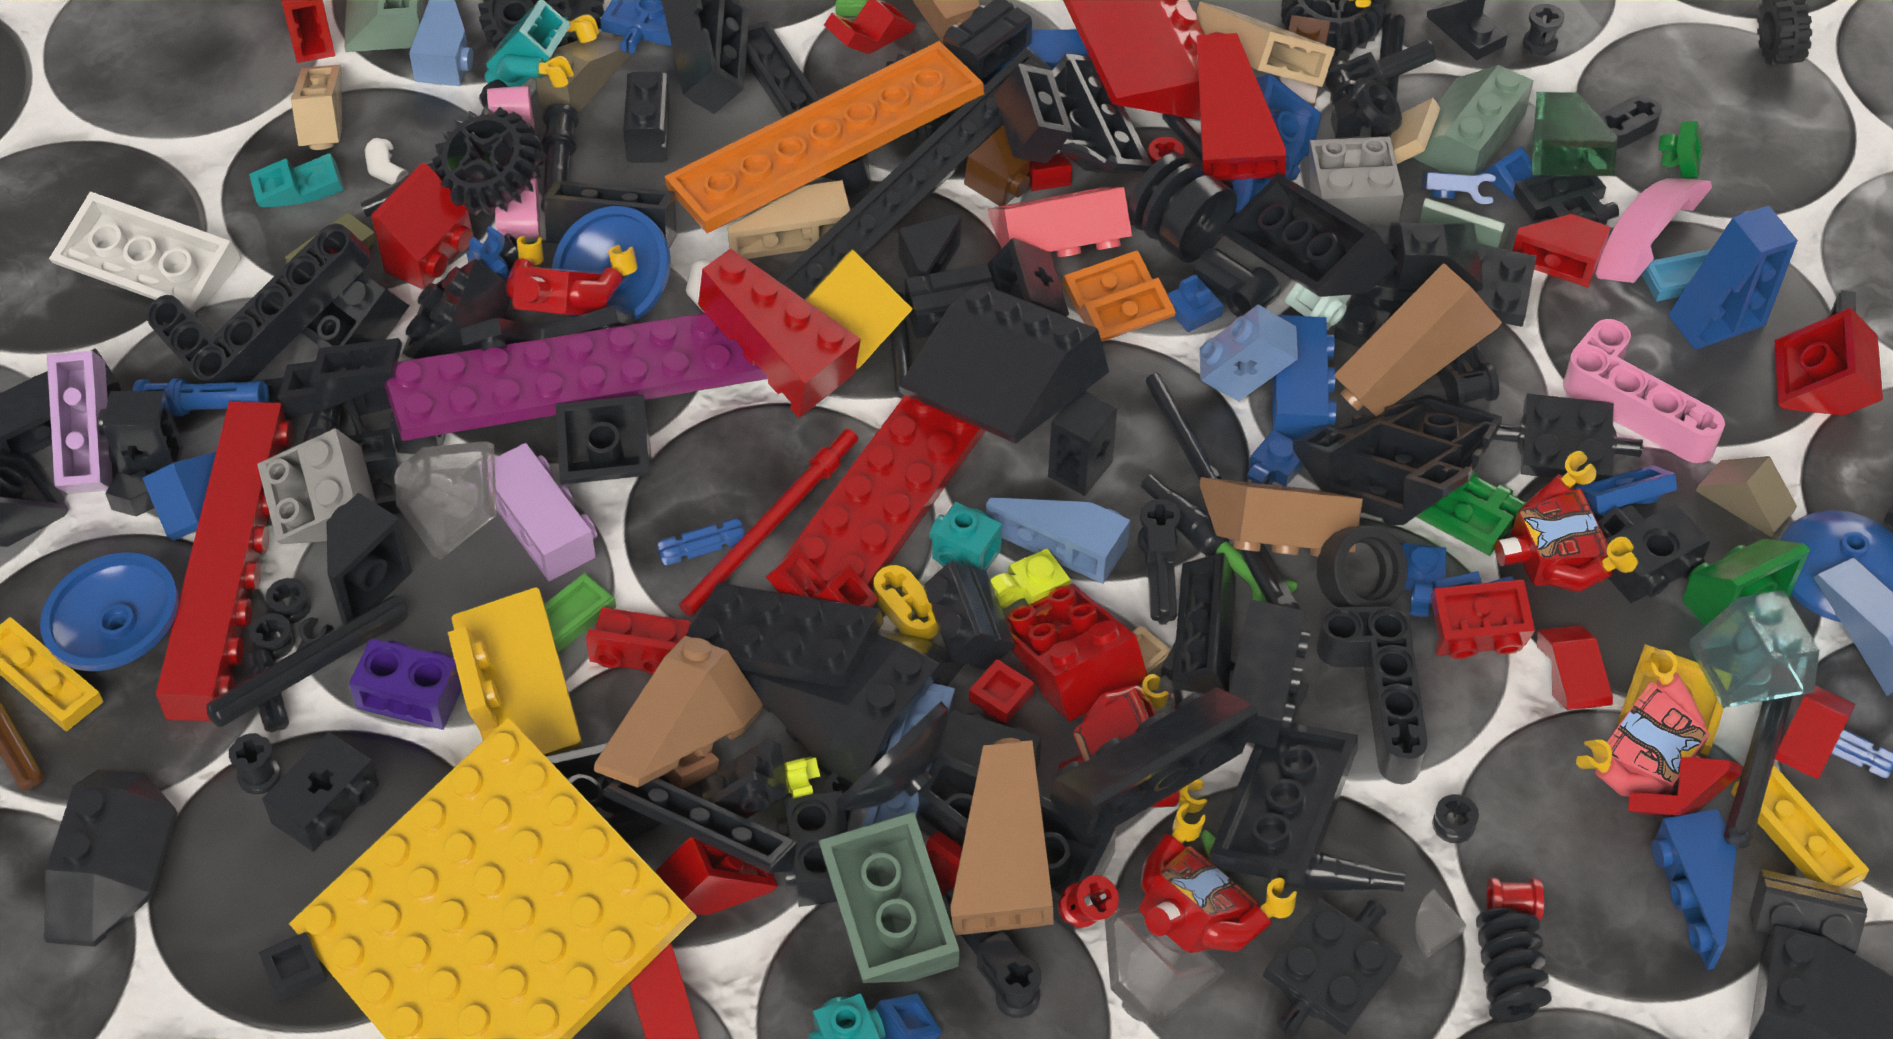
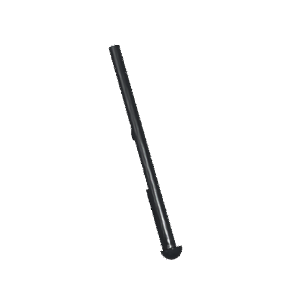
M1159 373L1149 375L1146 379V385L1199 480L1201 477L1222 479L1217 469L1211 466L1162 376ZM1261 543L1260 551L1238 549L1267 603L1301 610L1300 605L1293 597L1264 544Z

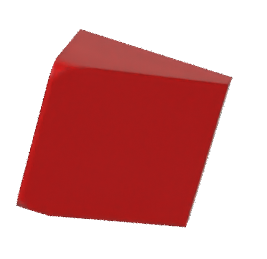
M1062 153L1055 154L1048 163L1030 161L1028 176L1030 177L1029 184L1032 192L1071 186L1072 166Z

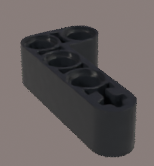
M1387 606L1333 608L1326 612L1322 619L1317 643L1318 656L1324 663L1330 666L1365 668L1379 771L1386 780L1394 784L1403 785L1411 783L1420 774L1427 749V735L1408 618L1402 611Z

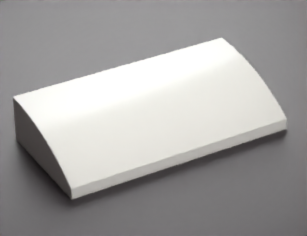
M90 192L49 260L56 265L154 300L160 296L173 295L196 312L220 289L236 267L241 256L230 240Z

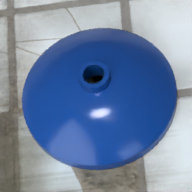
M609 206L594 210L577 220L564 234L556 249L552 268L602 273L605 268L612 267L608 250L611 247L620 245L622 252H625L632 246L638 268L634 273L626 275L607 302V307L616 305L634 310L637 321L646 315L658 302L668 282L671 259L667 240L658 225L640 211L623 206Z
M1840 510L1814 512L1793 522L1781 537L1780 541L1804 543L1810 549L1791 595L1804 607L1824 618L1841 622L1814 577L1851 558H1855L1893 592V533L1880 523L1866 516Z
M124 552L98 557L73 570L51 592L41 614L40 631L42 639L51 654L68 667L83 671H103L123 666L150 651L169 631L179 607L178 587L169 570L161 562L150 556Z

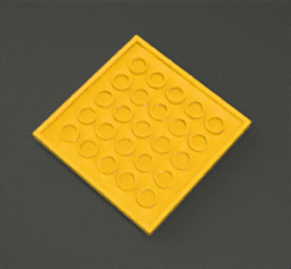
M508 717L300 912L289 925L298 935L304 932L307 933L317 958L386 1039H572L697 916Z

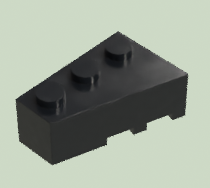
M661 0L682 93L693 103L715 114L744 90L750 7L740 0Z

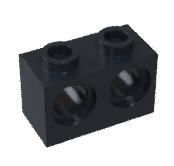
M842 791L807 795L798 798H785V818L776 819L778 833L797 842L794 866L790 871L784 872L786 889H796L799 907L837 902L828 871L812 873L810 870L817 867L827 869L819 840L849 832L845 810L840 809L835 803L842 795ZM808 826L820 827V829L816 831L804 830V828Z

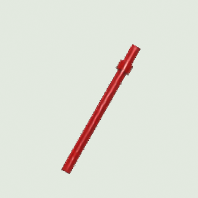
M845 429L828 448H821L810 459V467L679 603L680 609L686 615L692 617L707 601L717 583H724L823 478L828 479L841 466L840 460L858 442V436L854 431Z

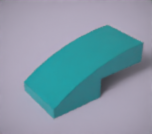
M330 153L295 168H292L287 159H283L249 174L255 199L259 207L302 204L344 191L337 163Z

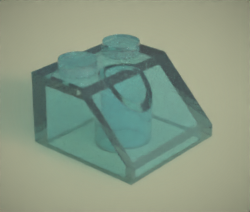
M1783 590L1737 598L1690 639L1689 648L1722 708L1814 692L1820 650Z

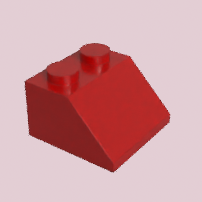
M421 163L371 215L384 272L422 290L444 274L447 266L460 252L465 251L469 247V241L473 238L469 211L464 204L456 206L452 203L450 197L451 190L441 186L442 180L429 165Z
M1848 308L1774 340L1778 405L1782 409L1845 416L1883 400L1878 335L1852 308Z

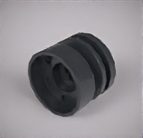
M1174 152L1163 156L1155 162L1141 177L1128 203L1129 220L1131 225L1144 231L1146 236L1159 240L1161 246L1176 258L1190 263L1200 259L1204 251L1209 247L1213 248L1222 238L1223 233L1221 230L1232 220L1236 211L1237 197L1234 190L1217 178L1205 175L1200 166L1191 163L1190 159L1183 154Z

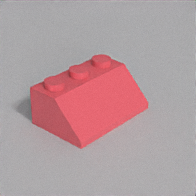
M1100 187L988 208L989 218L1001 249L1012 238H1015L1048 252L1056 251L1057 257H1066L1080 254V246L1096 243L1097 250L1121 246L1120 238L1132 236L1124 187Z

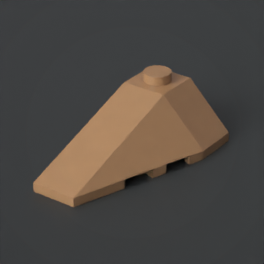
M685 635L664 657L596 760L594 771L638 788L677 768L679 759L693 752L703 755L712 750L713 742L725 736L733 740L743 735L762 713L763 704L727 650L713 646L704 639L691 638Z

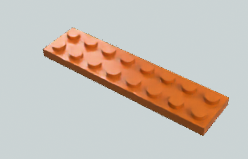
M938 41L664 176L666 187L669 191L675 192V198L708 234L964 105L966 102L984 95L983 82Z

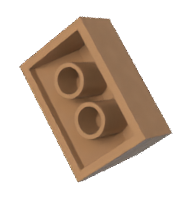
M1205 477L1200 479V489L1216 536L1234 540L1233 548L1260 551L1262 543L1272 544V552L1298 555L1299 547L1310 548L1309 555L1318 557L1323 544L1333 533L1347 527L1359 526L1362 507L1361 498L1308 488ZM1356 544L1351 547L1349 552H1355Z

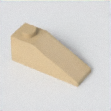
M341 64L301 68L291 97L298 146L309 145V148L312 150H323L333 147L334 143L340 141L342 133Z
M843 181L801 186L727 227L729 249H733L745 259L808 250L850 211Z

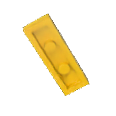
M9 617L0 624V675L64 731H69L103 703L99 691L73 669L58 661L46 646L14 619Z
M1773 765L1757 823L1807 879L1845 888H1851L1864 880L1869 872L1868 867ZM1739 781L1734 784L1733 789L1731 791V794L1734 797L1737 792Z

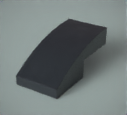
M386 428L347 436L362 448L376 504L391 514L407 511L391 429Z

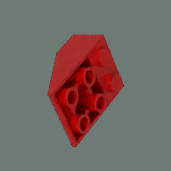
M1073 583L1068 586L1058 587L1052 590L1048 596L1028 606L1018 607L1005 617L1015 642L1011 650L1047 702L1068 722L1086 714L1101 693L1135 684L1141 686L1145 677L1148 676L1137 636Z

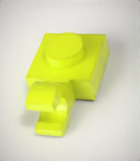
M1047 548L1010 564L1008 573L999 574L990 579L1000 607L1004 609L1023 598L1030 605L1048 596L1052 590L1070 585L1071 579Z
M807 757L785 762L784 769L788 794L791 793L793 798L813 794L809 779L820 777L816 758Z

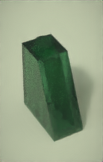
M1536 92L1532 175L1615 176L1617 136L1577 92Z

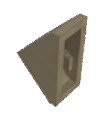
M1770 456L1721 460L1698 485L1696 492L1771 538L1797 508Z

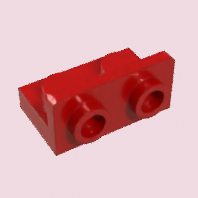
M1524 580L1434 588L1430 595L1439 639L1435 645L1437 656L1450 655L1452 659H1466L1475 656L1478 652L1495 650L1496 654L1499 655L1513 654L1522 650L1535 632Z
M602 607L595 630L589 629L586 635L589 662L598 663L607 668L624 667L643 670L653 675L664 657L686 635L691 627V621Z

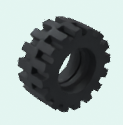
M1762 0V4L1758 9L1760 15H1757V22L1759 23L1757 35L1760 37L1758 41L1759 48H1762L1761 53L1763 57H1766L1765 62L1767 64L1779 65L1803 62L1808 57V49H1811L1812 44L1810 41V36H1812V29H1810L1812 19L1808 15L1810 9L1808 4H1805L1806 0Z

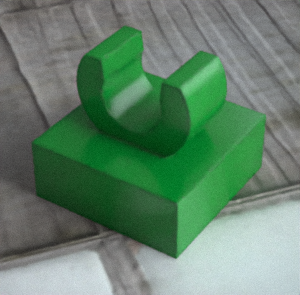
M1681 121L1679 136L1675 134L1660 136L1658 148L1659 151H1663L1661 163L1662 166L1666 167L1679 165L1682 178H1698L1703 152L1698 121Z

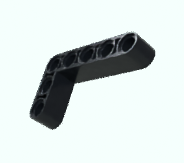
M334 223L323 228L217 333L197 313L173 295L160 296L154 300L148 309L147 321L187 369L204 384L251 382L364 271L369 264L370 250L347 227Z

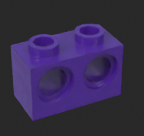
M370 638L349 681L356 709L444 730L462 691L455 659L441 651L427 652L410 648L399 641L385 642Z

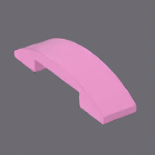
M1666 178L1645 189L1629 205L1614 227L1600 257L1596 270L1597 278L1634 283L1654 259L1651 249L1653 241L1679 210L1693 211L1711 190V181Z

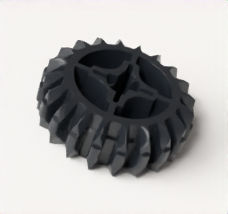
M1282 0L1281 18L1287 31L1289 30L1292 15L1330 21L1326 45L1335 48L1334 53L1336 56H1338L1341 50L1353 54L1356 47L1365 49L1368 42L1375 41L1381 26H1383L1385 3L1384 0H1371L1370 6L1357 7L1355 5L1356 0Z
M484 106L480 116L469 111L468 120L461 122L455 119L456 128L452 132L443 131L446 142L435 144L438 156L431 160L433 167L436 169L435 173L442 180L440 185L451 190L450 197L452 203L456 206L464 204L466 209L475 216L481 210L485 214L492 216L495 208L498 206L501 210L508 212V203L514 200L522 204L520 194L523 191L534 192L533 184L530 181L542 178L538 166L545 163L540 152L543 148L541 141L535 135V130L520 115L515 112L509 114L507 110L501 107L493 113L491 109ZM487 156V158L493 163V166H489V164L483 159V157Z

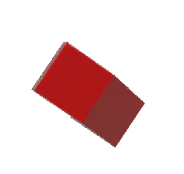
M868 0L854 21L831 13L824 23V26L847 47L868 55L912 32L916 26L894 5L883 0Z
M799 547L788 553L766 576L779 593L872 607L879 599L850 565L825 582L822 579L823 574Z
M1582 625L1537 630V648L1552 661V696L1565 709L1573 710L1613 705V696L1596 637Z
M1811 684L1778 747L1775 760L1818 780L1856 704Z
M1681 757L1678 796L1630 792L1628 811L1639 815L1669 818L1697 813L1741 775L1742 765L1730 760Z

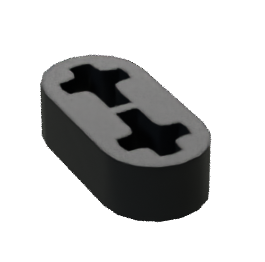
M1635 96L1598 115L1592 134L1593 140L1602 148L1617 150L1649 135L1658 126L1662 113L1661 105L1651 97Z

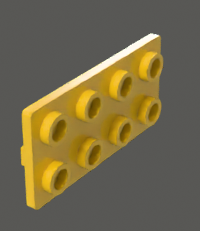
M535 587L454 614L451 618L454 630L448 632L467 711L479 729L482 741L509 717L546 757L580 747L582 745L580 731L539 588Z

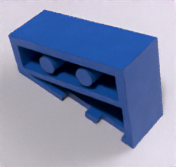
M1770 206L1753 211H1744L1731 219L1669 312V318L1694 350L1766 326L1798 242Z

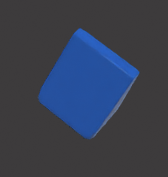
M1522 146L1481 172L1494 175L1496 177L1495 181L1490 183L1513 200L1516 199L1513 195L1516 182L1541 175Z
M918 993L880 1000L874 1008L879 1013L884 1026L886 1037L883 1039H937L942 1034V1031Z

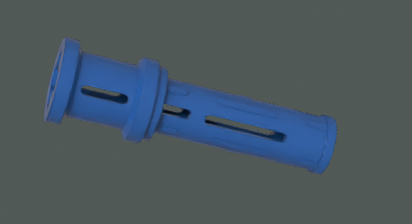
M182 378L171 379L169 383H151L147 379H140L134 383L132 391H164L171 414L174 417L185 416L191 410L227 409L229 401L269 402V390L267 384H264L265 381L189 384L188 381Z

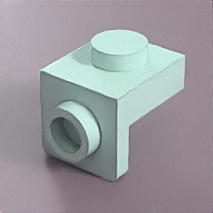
M1296 282L1284 302L1304 316L1327 317V330H1329L1345 314L1347 308L1345 304L1351 295L1319 297Z

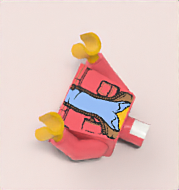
M1654 650L1660 659V667L1658 669L1652 661H1642L1640 666L1642 673L1648 677L1658 678L1657 685L1652 682L1648 684L1607 742L1601 739L1584 741L1585 746L1592 750L1593 758L1588 755L1577 756L1576 764L1579 768L1595 769L1596 775L1620 796L1629 797L1630 792L1670 795L1679 783L1681 757L1701 758L1698 755L1709 737V733L1705 729L1706 723L1691 693L1679 674L1676 673L1677 659L1671 651Z

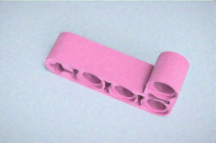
M529 86L487 89L488 109H491L493 113L499 107L507 110L509 114L515 112L526 123H530L535 130ZM538 179L530 181L533 184L534 192L523 191L520 194L522 204L512 200L508 203V212L501 210L499 206L495 208L496 228L503 236L506 233H510L516 239L520 236H526V239L541 237Z
M1605 319L1597 322L1571 354L1563 380L1565 392L1574 399L1614 403L1613 421L1684 460L1692 463H1704L1713 458L1725 426L1722 415L1714 408L1624 361L1631 339L1628 327L1614 319Z

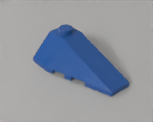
M1268 73L1256 79L1286 148L1285 177L1292 181L1297 178L1301 171L1298 166L1303 157L1309 155L1310 140H1316L1321 112L1272 74ZM1273 178L1232 180L1233 190L1237 197L1235 212L1239 213Z

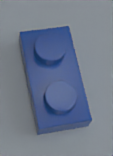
M1651 465L1575 487V490H1582L1591 510L1596 515L1605 516L1615 506L1618 509H1622V506L1631 503L1649 504L1661 500L1662 494L1676 491L1677 483L1675 473Z

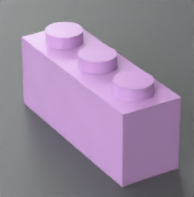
M93 351L47 354L55 487L67 494L107 491L113 481L112 462L109 456L108 440L106 436L100 434L98 425L99 413L101 409H106L108 402L105 360Z
M524 443L479 465L484 493L549 582L596 558L593 539L597 537V532L591 519L587 514L579 515L576 511L570 491L565 485L558 486L553 480L552 470L544 456L536 457L529 446Z

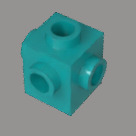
M955 501L945 516L940 514L935 519L930 529L929 538L932 539V559L937 561L942 567L947 563L955 561L968 565L969 568L974 567L987 571L1001 551L1002 523L989 518L978 509H970Z
M861 994L850 998H833L825 1002L820 1009L814 1010V1031L808 1033V1039H883L886 1037L879 1013L876 1009L868 1011Z

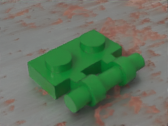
M1474 471L1467 483L1416 518L1490 556L1495 550L1496 540L1503 539L1511 528L1514 516L1517 515L1520 508L1527 502L1513 496V490L1502 484L1496 487L1478 478V472Z

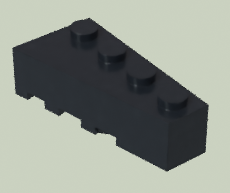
M939 752L928 772L932 778L918 791L920 815L951 840H956L959 846L963 848L978 768ZM1039 796L1053 901V919L1074 934L1077 928L1062 919L1059 913L1058 901L1062 896L1063 890L1068 886L1080 883V881L1092 875H1104L1115 853L1116 829L1113 828L1082 846L1052 801ZM1090 898L1084 899L1087 906L1091 901ZM1075 904L1070 906L1071 910L1077 908Z

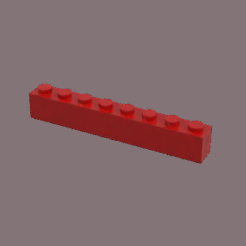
M232 401L228 403L179 599V607L173 623L156 691L157 699L166 720L211 721L206 713L207 703L235 687L233 678L234 667L242 663L244 644L241 638L243 628L249 627L252 620V602L250 598L252 590L258 589L261 581L259 559L261 553H266L269 546V530L267 525L270 513L257 464L284 452L285 447H291L293 442V425L291 421H286L281 403Z

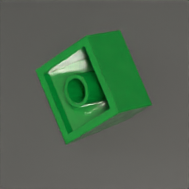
M1761 539L1747 547L1739 545L1732 549L1725 558L1713 564L1706 562L1696 567L1688 576L1689 582L1682 601L1713 637L1718 639L1786 604L1810 549L1804 543Z

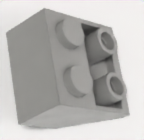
M1390 137L1310 140L1311 193L1370 228L1372 223L1390 227L1391 222H1399L1404 193Z
M336 428L257 464L276 541L280 544L327 541L326 522L339 506L346 504L358 492L376 503L361 446Z

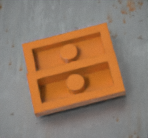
M1138 250L1064 275L1061 282L1083 322L1099 330L1101 342L1169 319L1176 314L1159 277L1152 279Z

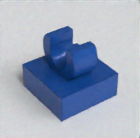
M1196 274L1182 280L1178 289L1167 294L1176 311L1174 317L1187 332L1197 329L1221 317L1223 314L1224 305L1202 280L1198 279Z

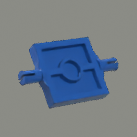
M611 0L600 19L601 31L624 37L620 43V49L626 54L628 50L629 54H634L642 40L672 46L661 0Z

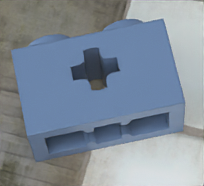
M1258 304L1243 316L1238 317L1230 326L1215 337L1208 339L1200 347V380L1239 402L1298 360L1296 326Z

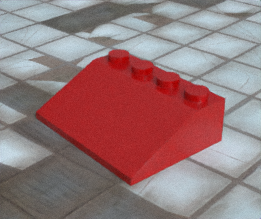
M1063 0L1112 104L1200 120L1196 35H1205L1188 0Z

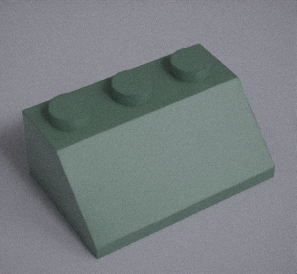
M1500 65L1456 78L1437 102L1440 112L1425 151L1411 158L1444 173L1465 175L1481 173L1525 116L1534 80Z
M914 812L819 840L862 983L914 981L959 967L960 950Z

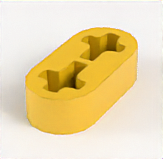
M889 565L879 570L874 577V593L879 598L876 603L902 634L927 640L936 636L939 627L931 609L932 604L928 601L924 587L905 567L898 565ZM890 584L894 588L902 586V597L893 588L886 590V586ZM912 610L921 619L928 616V621L925 623L920 619L912 621Z

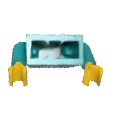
M538 0L502 39L487 61L486 66L488 70L484 75L487 83L501 80L508 87L522 86L530 77L542 78L543 75L548 74L553 87L561 88L569 83L567 77L574 76L569 62L563 56H557L550 60L549 58L562 38L568 37L569 32H576L579 43L595 40L597 34H599L595 19L590 15H582L573 21H568L567 17H562L544 0Z

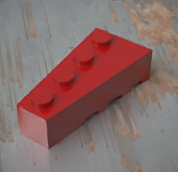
M730 248L702 269L698 305L729 340L735 339L744 349L743 356L752 366L757 364L768 376V384L777 394L783 393L791 402L790 409L799 419L855 374L861 339Z

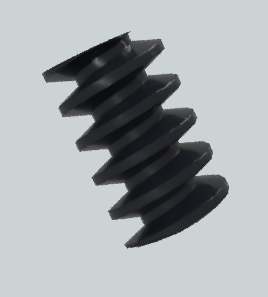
M1507 908L1491 909L1480 913L1476 918V927L1479 929L1478 943L1482 947L1480 951L1481 963L1485 966L1483 977L1484 981L1488 984L1486 987V997L1490 1002L1488 1006L1489 1015L1494 1020L1500 1022H1517L1528 1019L1537 1012L1538 1008L1546 1006L1552 1001L1551 992L1542 988L1549 982L1548 973L1544 970H1539L1546 964L1545 955L1538 952L1543 946L1542 937L1535 933L1540 928L1539 919L1533 915L1522 914Z

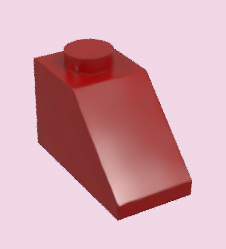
M1569 214L1519 228L1512 251L1536 256L1534 267L1536 271L1589 288L1607 243L1611 227Z
M690 837L655 870L657 875L694 914L706 916L771 893L778 887L773 873L770 874L693 837Z

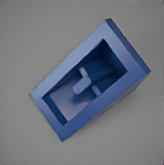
M216 452L172 463L142 478L166 536L173 541L197 530Z

